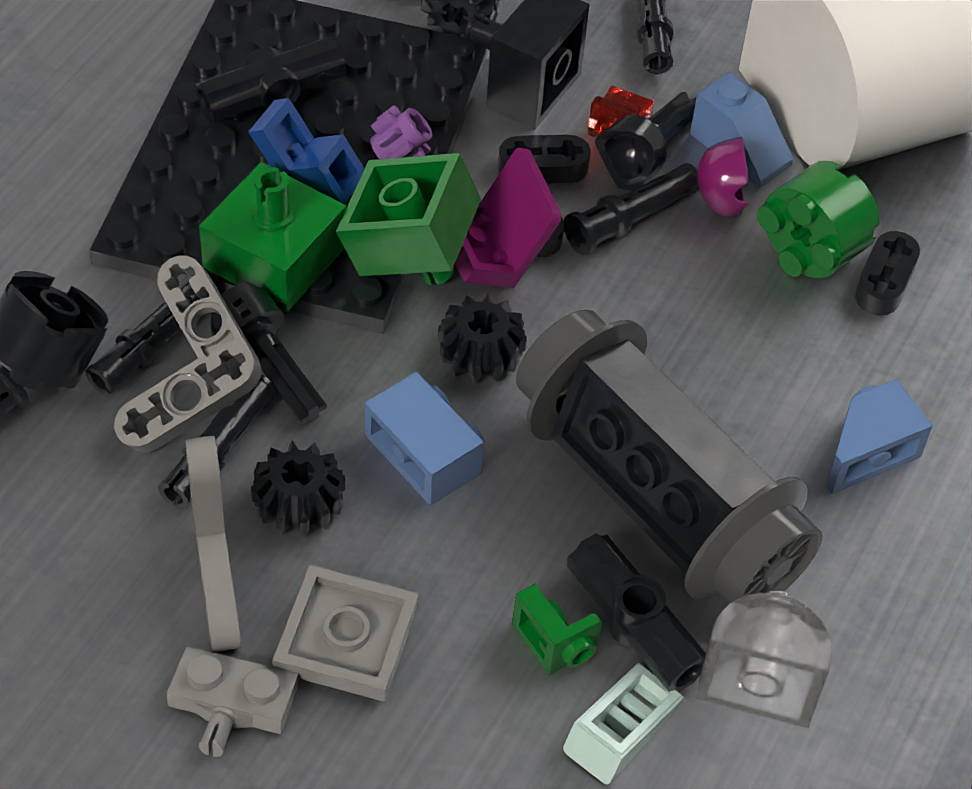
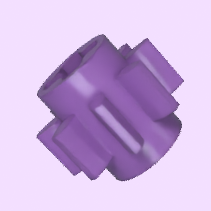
M393 105L371 125L376 134L371 137L370 143L379 159L426 156L431 151V148L426 143L432 138L431 128L424 117L415 109L408 108L401 114L396 105Z

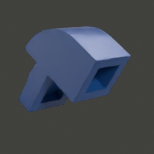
M289 98L274 100L249 131L254 142L268 161V166L279 168L280 172L285 171L288 176L344 205L354 193L365 169L343 134L314 138Z

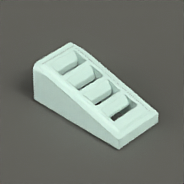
M637 663L574 722L563 750L566 755L602 783L609 784L624 770L681 705L684 696L676 690L668 692L652 672L640 663ZM634 690L644 699H646L654 706H656V708L652 710L639 699H637L635 696H633L630 692ZM603 722L606 723L608 726H610L613 730H615V731H616L617 733H619L621 736H623L625 739H623L622 737H620V736H619L618 734H616L613 730H611L609 727H607L605 724H603Z

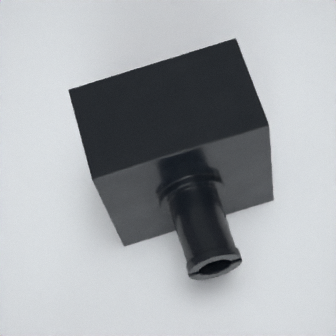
M524 0L503 25L483 16L479 12L475 13L474 18L471 17L466 26L464 39L467 42L475 43L490 50L486 107L535 130L582 73L590 4L582 0Z

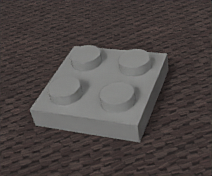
M309 564L272 660L273 667L299 673V679L385 702L419 605V593Z

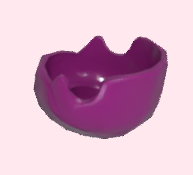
M743 137L721 141L710 146L703 153L697 169L698 186L704 201L717 214L728 218L740 216L744 208L748 206V201L744 200L742 187L748 183Z

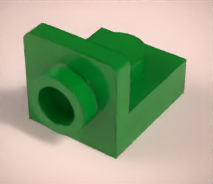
M536 583L516 593L512 625L549 675L566 666L576 668L587 662L595 654L602 627V621L596 613H592L568 626L566 616L560 605L552 599L548 601Z

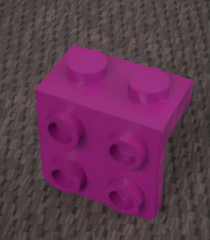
M515 149L479 203L455 262L464 283L515 288L560 223V209L529 149Z

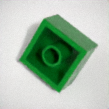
M460 153L368 160L336 233L359 276L422 273L425 283L432 285L434 281L430 274L432 273L436 285L446 282L454 273V264L479 206L481 197Z
M260 162L199 225L203 267L236 285L248 282L267 291L279 308L288 312L345 249L336 230L346 210V205L288 176L285 171L280 172L279 168L270 167Z

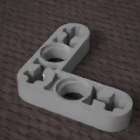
M175 256L167 260L158 272L157 285L198 359L128 401L119 409L114 421L116 436L122 443L137 452L149 453L162 447L250 392L257 385L261 377L259 359L210 275L194 258L189 256ZM185 272L191 277L189 283L200 300L191 303L190 299L178 288L179 280L177 277L181 273ZM209 312L221 314L222 326L216 335L210 338L197 336L196 324L204 314ZM232 358L242 363L239 367L242 375L235 380L226 374L229 371L227 362ZM207 372L215 379L213 383L220 388V391L215 394L209 383L202 378ZM188 384L198 385L201 390V399L198 405L188 411L178 410L175 405V396L178 390ZM159 402H162L163 408L173 417L172 421L168 422L161 416L163 412L156 406ZM141 415L151 420L146 425L149 433L144 437L133 432L137 428L135 419Z
M215 436L185 439L195 534L212 652L241 648L238 614L225 534L221 479Z

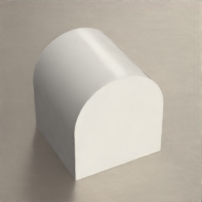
M752 0L739 71L750 87L766 98L781 132L795 152L808 165L818 161H833L841 165L835 169L838 171L972 131V0Z

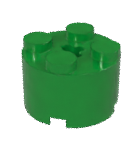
M818 161L810 165L773 191L766 198L764 205L757 210L758 223L766 231L772 246L779 254L780 266L792 277H798L801 274L812 278L828 277L871 246L876 237H873L874 228L879 225L880 215L874 197L865 183L855 174L848 178L835 170L841 165L833 161Z

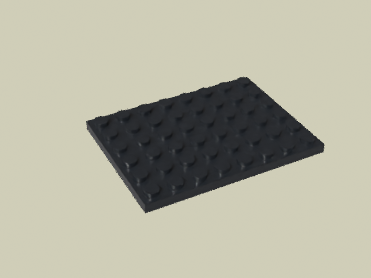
M215 0L89 250L91 264L156 280L161 266L175 256H189L194 258L203 267L199 225L260 162L268 164V161L249 134L250 129L266 109L263 106H259L215 123H209L202 113L196 96L195 84L241 68L246 57L253 51L263 47H272L281 54L333 36L346 63V75L301 91L299 98L293 105L314 138L343 134L365 168L368 160H379L370 143L371 137L376 134L371 125L393 105H396L401 114L408 108L415 109L429 124L432 138L426 143L431 148V151L426 156L452 154L488 59L489 50L475 43L467 42L462 36L298 0ZM350 197V198L348 199V201L345 203L346 208H347V206H348V204H349V201H350L351 197ZM344 249L289 311L384 333L406 274L359 276ZM204 268L221 295L228 289L236 286V284ZM185 272L177 277L179 285L182 286L187 284L191 278Z

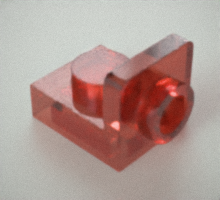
M611 85L604 98L596 96L591 103L587 135L596 138L624 115L636 114L648 119L653 115L655 101Z

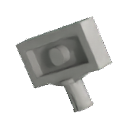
M186 646L167 691V705L196 713L207 720L208 725L198 747L201 752L208 756L213 748V757H220L224 752V746L232 728L254 727L278 734L282 733L298 689L299 673Z

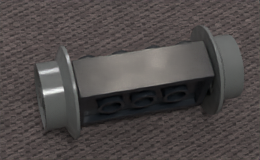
M591 310L575 311L556 321L528 349L518 367L516 375L517 387L531 401L527 412L529 431L540 440H555L686 574L684 588L693 599L703 600L721 594L740 614L753 613L775 600L805 571L818 552L822 542V532L802 513L808 495L806 484L797 477H786L774 481L645 356L647 336L644 329L638 323L631 320H620L607 324Z

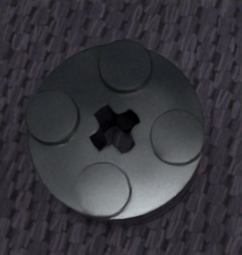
M19 271L13 275L0 297V361L11 368L10 377L17 384L25 388L36 390L39 389L42 383L56 387L75 388L108 329L105 326L109 321L107 314L91 297L72 285L69 291L65 293L51 286L55 277L40 272Z

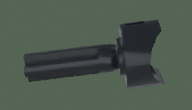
M681 92L650 118L647 119L636 114L624 115L596 137L595 144L599 154L619 189L634 190L662 169L667 160L666 141L693 119L696 97L689 99L686 92Z
M243 282L228 289L221 296L259 359L263 373L274 384L277 392L301 424L308 420L310 422L320 417L319 413L327 408V404L275 336V333L284 322L283 312L267 291L254 284ZM243 302L247 309L239 313L236 307L240 306ZM211 312V335L214 336L222 326L221 314Z

